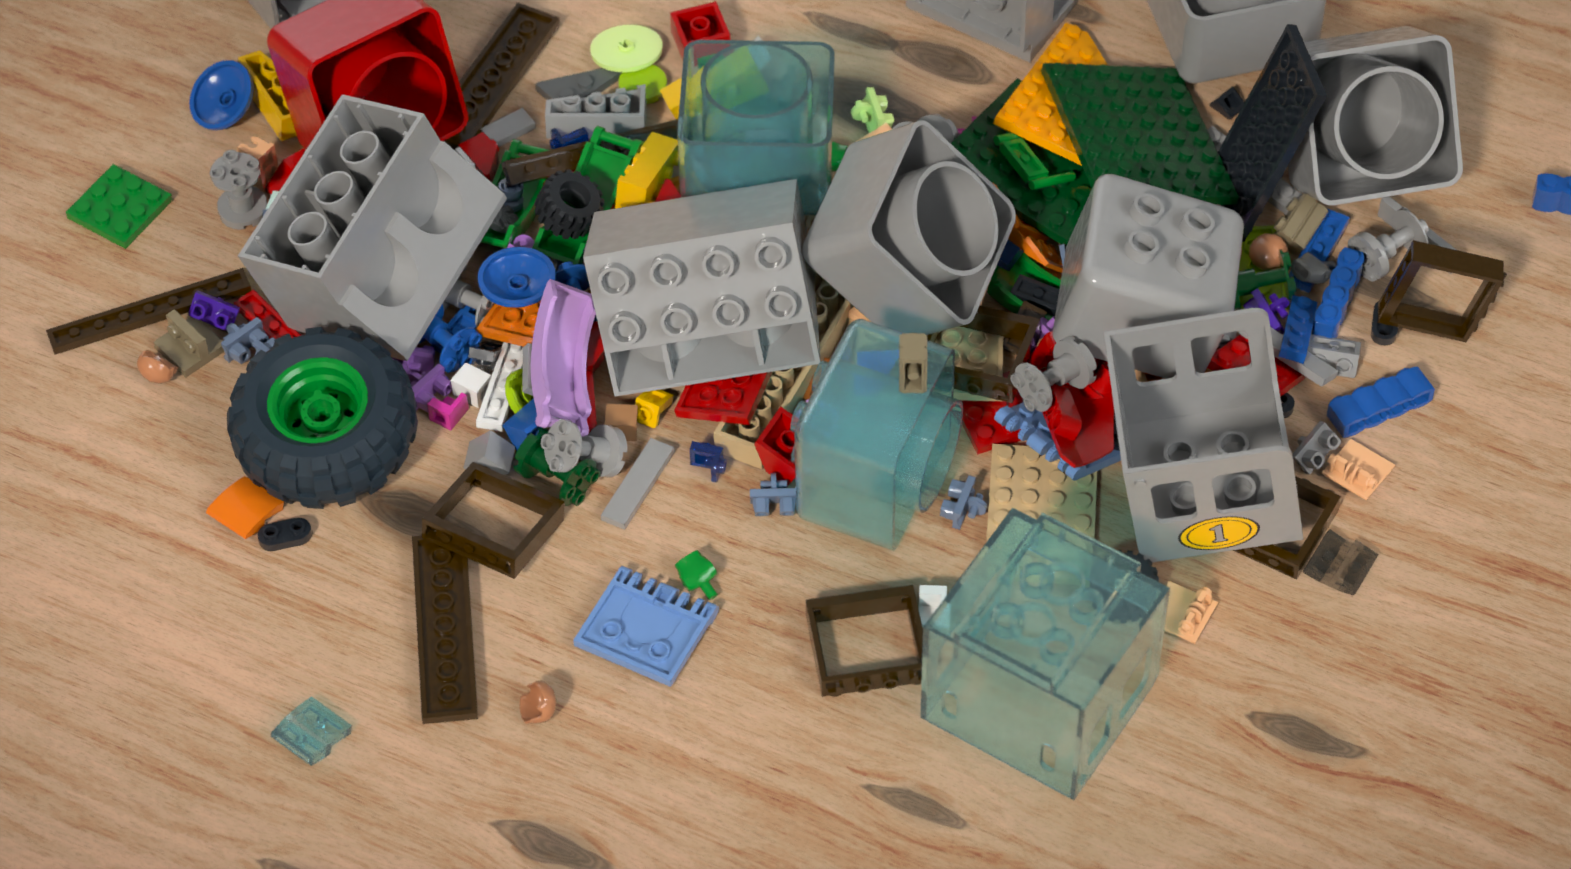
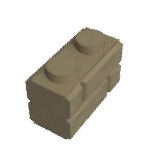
M1305 193L1298 198L1294 196L1286 206L1288 213L1285 217L1281 216L1273 226L1276 230L1274 234L1285 241L1288 251L1293 255H1297L1305 249L1328 213L1326 207L1317 203L1314 198Z
M924 333L899 335V392L901 393L927 392V335Z

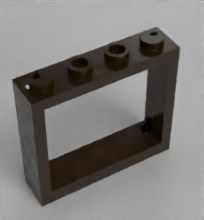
M1413 240L1378 302L1377 323L1467 342L1472 332L1477 331L1480 319L1485 318L1490 303L1495 302L1499 288L1504 287V279L1507 276V273L1504 272V261ZM1421 266L1483 280L1462 316L1401 303Z
M979 305L972 322L959 327L1023 341L1008 377L1004 378L927 360V384L947 389H957L972 395L1013 403L1018 389L1013 386L1010 377L1015 373V369L1019 364L1030 363L1031 355L1040 339V319ZM939 332L927 335V358Z
M472 462L422 518V538L515 579L564 521L565 502L488 467ZM473 486L543 516L515 550L444 520Z
M1295 476L1298 498L1324 509L1297 555L1273 544L1233 551L1297 580L1338 513L1341 496L1332 490L1319 487L1305 478Z
M913 585L805 600L806 619L822 697H836L852 692L864 693L880 688L892 689L908 684L920 685L931 681V663ZM907 610L918 664L827 676L817 622Z

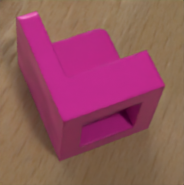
M461 393L456 400L449 396H446L443 401L433 397L427 404L429 420L450 431L469 410L467 395Z

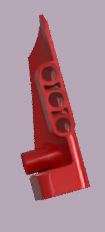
M1053 331L1048 332L1042 338L1030 358L1029 364L1034 365L1042 373L1047 370V364L1054 360L1053 350L1056 341L1053 338ZM1094 358L1097 369L1093 370V376H1096V380L1082 389L1071 386L1068 382L1062 386L1056 384L1050 386L1053 397L1052 405L1048 410L1042 412L1060 458L1073 468L1097 461L1114 450V403L1107 361Z

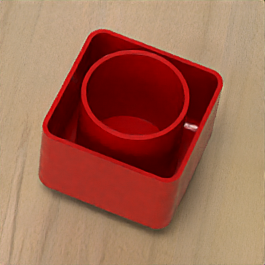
M326 0L276 24L267 35L268 49L298 141L305 150L342 94L423 113L440 141H444L461 132L468 122V111L440 14L424 0Z

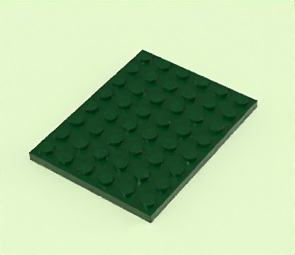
M1043 63L1041 73L1091 188H1093L1095 181L1100 176L1115 174L1213 204H1237L1239 196L1177 68Z
M1017 78L951 144L991 183L997 185L999 190L1012 202L1019 219L1061 245L1067 246L1092 190L1083 167L1033 142L1024 140L1049 171L1048 176L1070 171L1076 174L1074 181L1031 190L1029 183L1026 184L999 150L1000 146H996L993 141L994 136L1011 133L993 123L996 115L1022 82V80Z

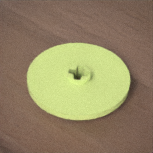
M620 25L609 28L598 34L590 46L593 61L598 66L614 72H632L644 69L655 63L663 51L661 37L654 30L640 25Z

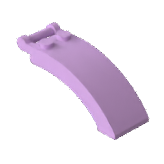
M549 279L544 289L532 341L531 385L537 411L535 423L539 427L546 428L547 426L551 427L560 419L570 420L578 426L581 437L588 436L587 418L590 416L592 409L587 390L586 360L591 328L596 315L592 294Z

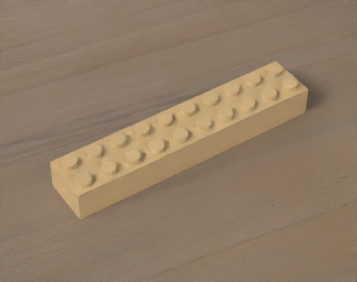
M816 271L815 296L821 364L773 371L750 425L719 423L713 433L715 452L763 469L764 466L754 443L780 406L792 415H795L799 405L803 402V396L812 377L817 375L824 358H829L849 325V310L854 306Z

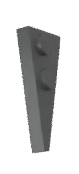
M600 68L537 82L535 86L536 91L547 100L578 95L580 98H586L593 92H603L619 81L622 72Z

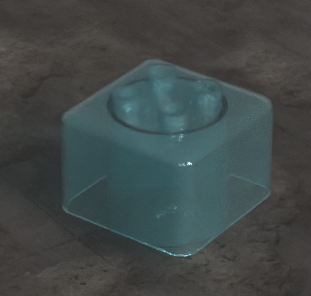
M695 40L686 45L683 54L677 131L681 197L797 179L804 215H816L832 182L835 121L834 49L823 42Z
M857 319L851 322L845 330L830 361L822 360L819 363L813 377V393L808 402L801 400L798 403L792 417L791 431L794 432L795 445L791 461L795 463L796 511L799 517L805 521L895 551L915 511L925 513L934 503L946 479L956 451L962 426L963 403L961 400L953 398L955 350L927 340V392L901 393L899 392V335L906 333L864 319Z

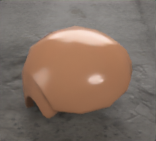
M1264 233L1253 240L1250 245L1249 257L1253 265L1261 270L1276 269L1280 267L1278 250L1282 249L1283 252H1288L1287 245L1278 235Z
M143 350L137 360V367L143 378L153 383L162 384L169 382L178 370L177 366L149 350Z
M544 681L530 683L527 685L531 689L530 692L520 697L521 718L526 724L547 722L553 716L557 701L554 690Z

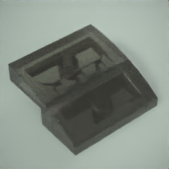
M1329 529L1302 572L1324 585L1354 596L1379 554L1358 540L1351 544Z

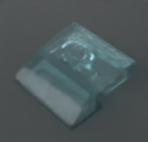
M311 696L291 711L271 732V737L312 766L330 755L332 745L351 734L352 725Z

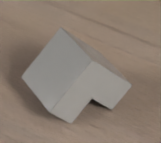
M490 430L469 442L463 468L466 469L472 462H475L506 475L510 472L515 446Z

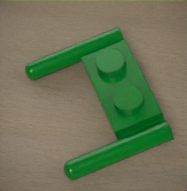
M1014 133L994 136V144L1000 146L999 150L1023 181L1026 184L1029 183L1031 190L1067 183L1076 179V174L1073 171L1048 176L1049 171L1025 143L1024 140L1026 139Z

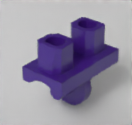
M1258 288L1251 293L1254 297L1248 300L1243 307L1245 309L1261 308L1265 310L1269 316L1270 327L1283 334L1284 327L1276 313H1279L1281 318L1288 316L1285 308L1290 302L1287 297L1279 299L1276 293L1271 294L1269 298L1272 303L1269 304L1264 294Z
M197 290L188 315L227 331V326L230 323H235L240 307L225 302L221 297L216 298Z

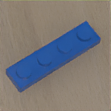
M1328 209L1325 218L1298 258L1309 252L1322 262L1328 261L1349 224L1350 217ZM1292 270L1290 271L1289 277H1294L1296 288L1310 293L1314 284L1300 281L1294 276Z
M1292 296L1278 357L1304 364L1318 302L1305 296Z

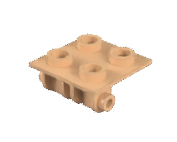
M1350 439L1337 455L1332 453L1327 460L1329 465L1322 471V475L1367 500L1394 469L1395 464Z
M1168 581L1147 617L1146 623L1195 644L1217 607L1218 602L1212 600V591L1207 587L1194 592Z

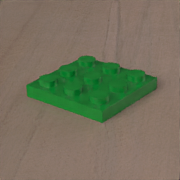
M112 164L66 211L67 219L127 249L173 199L171 193Z

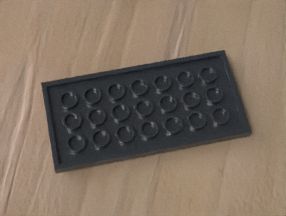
M1287 24L1218 151L1239 196L1236 205L1221 206L1232 209L1241 216L1244 223L1242 242H1245L1249 233L1252 232L1259 215L1262 214L1267 201L1273 195L1276 185L1283 177L1284 171L1293 159L1300 143L1304 140L1305 134L1314 122L1319 109L1326 101V91L1323 88L1297 25Z

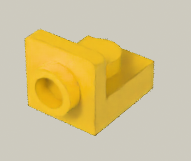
M662 390L641 393L636 397L635 405L638 406L637 422L651 428L657 427L660 413L672 404L674 395Z

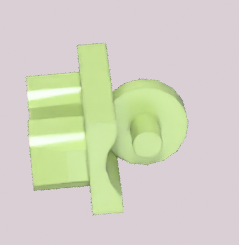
M867 87L865 90L866 97L863 100L856 101V105L851 109L852 117L855 120L866 123L869 133L885 123L892 127L894 123L892 113H883L888 107L886 96L876 95L874 88Z

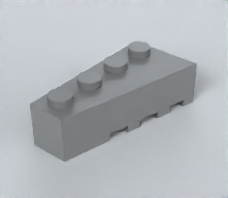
M646 84L637 85L636 90L626 91L625 88L615 89V93L601 95V92H593L586 98H580L578 95L546 100V139H591L596 126L604 127L606 131L613 134L646 127Z

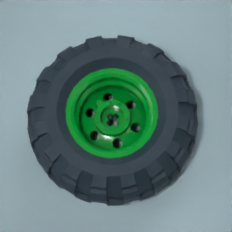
M322 327L305 329V335L291 338L290 334L274 340L273 348L267 352L260 350L250 360L246 367L247 372L240 374L230 396L231 407L227 411V430L235 457L239 460L243 472L255 485L263 486L269 495L290 504L298 501L303 507L324 509V504L337 502L342 507L356 503V497L367 491L372 495L386 484L387 476L390 473L396 474L409 454L408 448L410 443H413L416 437L418 425L417 403L409 376L402 364L396 359L393 360L391 353L380 344L368 337L363 340L358 333L342 328H337L335 333L326 332Z

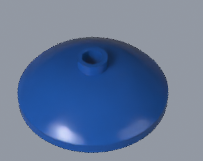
M224 60L209 66L201 73L194 83L189 101L191 115L200 126L208 130L226 129L235 124L245 114L251 103L254 91L253 79L248 69L236 61Z
M511 247L497 251L482 263L478 271V284L482 294L491 302L504 307H525L541 301L549 279L556 280L555 267L552 261L542 252L527 247Z

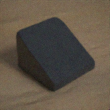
M1232 86L1209 105L1230 120L1240 112L1245 102Z

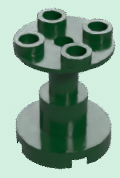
M1282 249L1278 250L1280 268L1256 273L1254 268L1239 271L1234 311L1241 310V296L1251 295L1252 291L1260 287L1283 283L1288 300L1292 299V295H1295L1296 285L1294 277H1289L1288 274L1289 267H1291L1289 252H1283Z
M539 428V433L536 436L531 433L520 445L515 459L518 460V465H514L515 472L527 479L537 475L539 472L547 478L557 477L563 481L559 499L565 502V506L571 504L579 506L584 501L586 491L590 485L598 480L600 470L596 468L595 461L588 458L579 462L568 472H552L546 461L544 449L541 447L542 436L547 434L549 430Z

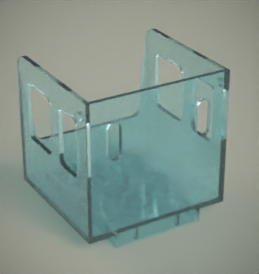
M1012 507L924 625L920 718L1068 798L1075 800L1156 681L1159 672L1170 588L1140 573L1141 563L1044 513L1036 520ZM1146 654L1142 681L1120 712L1124 685ZM945 692L950 693L957 700L956 715L951 714L945 708ZM1107 710L1103 737L1089 756L1092 732ZM1044 745L1052 748L1056 753L1055 768L1048 766L1043 761Z

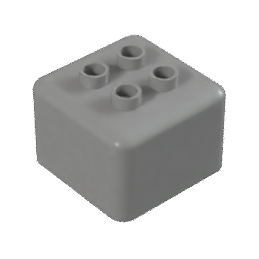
M1146 0L1179 75L1189 83H1202L1263 70L1287 24L1297 25L1304 42L1319 40L1326 0Z
M1401 26L1304 42L1327 97L1325 103L1319 109L1314 122L1306 132L1304 140L1297 148L1293 159L1288 164L1289 180L1295 189L1310 195L1326 205H1339L1449 187L1460 179L1463 172L1452 48L1447 39L1411 26Z
M919 120L856 141L847 148L803 242L802 255L805 262L888 338L899 342V335L924 333L929 335L972 322L1012 231L1016 213L1012 202L930 123Z
M1104 174L1100 176L1093 185L1066 246L1053 326V338L1056 343L1066 337H1074L1076 339L1073 341L1077 344L1084 343L1094 358L1108 362L1104 331L1234 311L1244 230L1241 216L1232 209L1119 175ZM1224 334L1198 337L1191 341L1196 372H1205ZM1161 343L1136 347L1131 351L1135 370L1165 379L1176 375L1173 351L1170 344Z

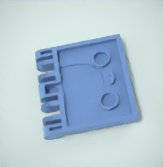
M1020 403L1013 407L1004 406L994 416V420L1005 426L1010 432L1021 429L1018 433V438L1022 441L1026 440V444L1041 456L1046 455L1045 459L1049 462L1060 459L1057 468L1062 472L1065 471V474L1074 481L1121 461L1120 451L1113 450L1110 454L1097 461L1073 468L1060 458L1042 412L1037 410L1031 412L1026 409L1024 403Z
M621 566L574 638V646L671 687L706 629L715 620L719 606L711 602H707L705 605V600L698 598L690 611H688L685 607L690 600L689 593L683 592L678 598L679 589L663 582L656 588L657 580L653 578L647 581L642 591L638 590L642 574L639 572H634L633 574L632 569Z

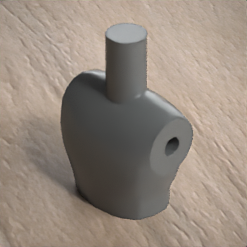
M1307 252L1302 257L1293 260L1291 270L1294 276L1302 282L1320 284L1328 281L1336 264L1334 261L1322 262L1319 258Z

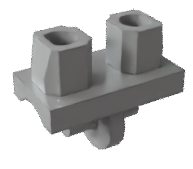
M1320 421L1307 437L1301 436L1297 440L1299 447L1294 451L1292 457L1302 467V470L1310 475L1314 469L1322 467L1327 453L1330 450H1336L1341 444V440L1325 422Z

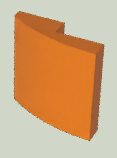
M244 476L224 490L207 508L206 514L244 539H247L264 526L265 520L283 510L284 501L269 495L266 489L255 485L249 478Z

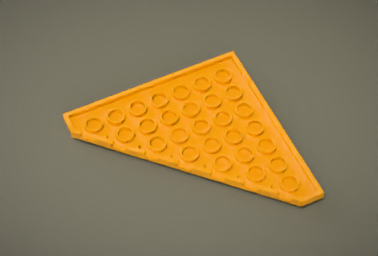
M1066 22L996 115L993 124L1081 165L1041 73L1043 63L1108 64L1089 33L1076 25Z

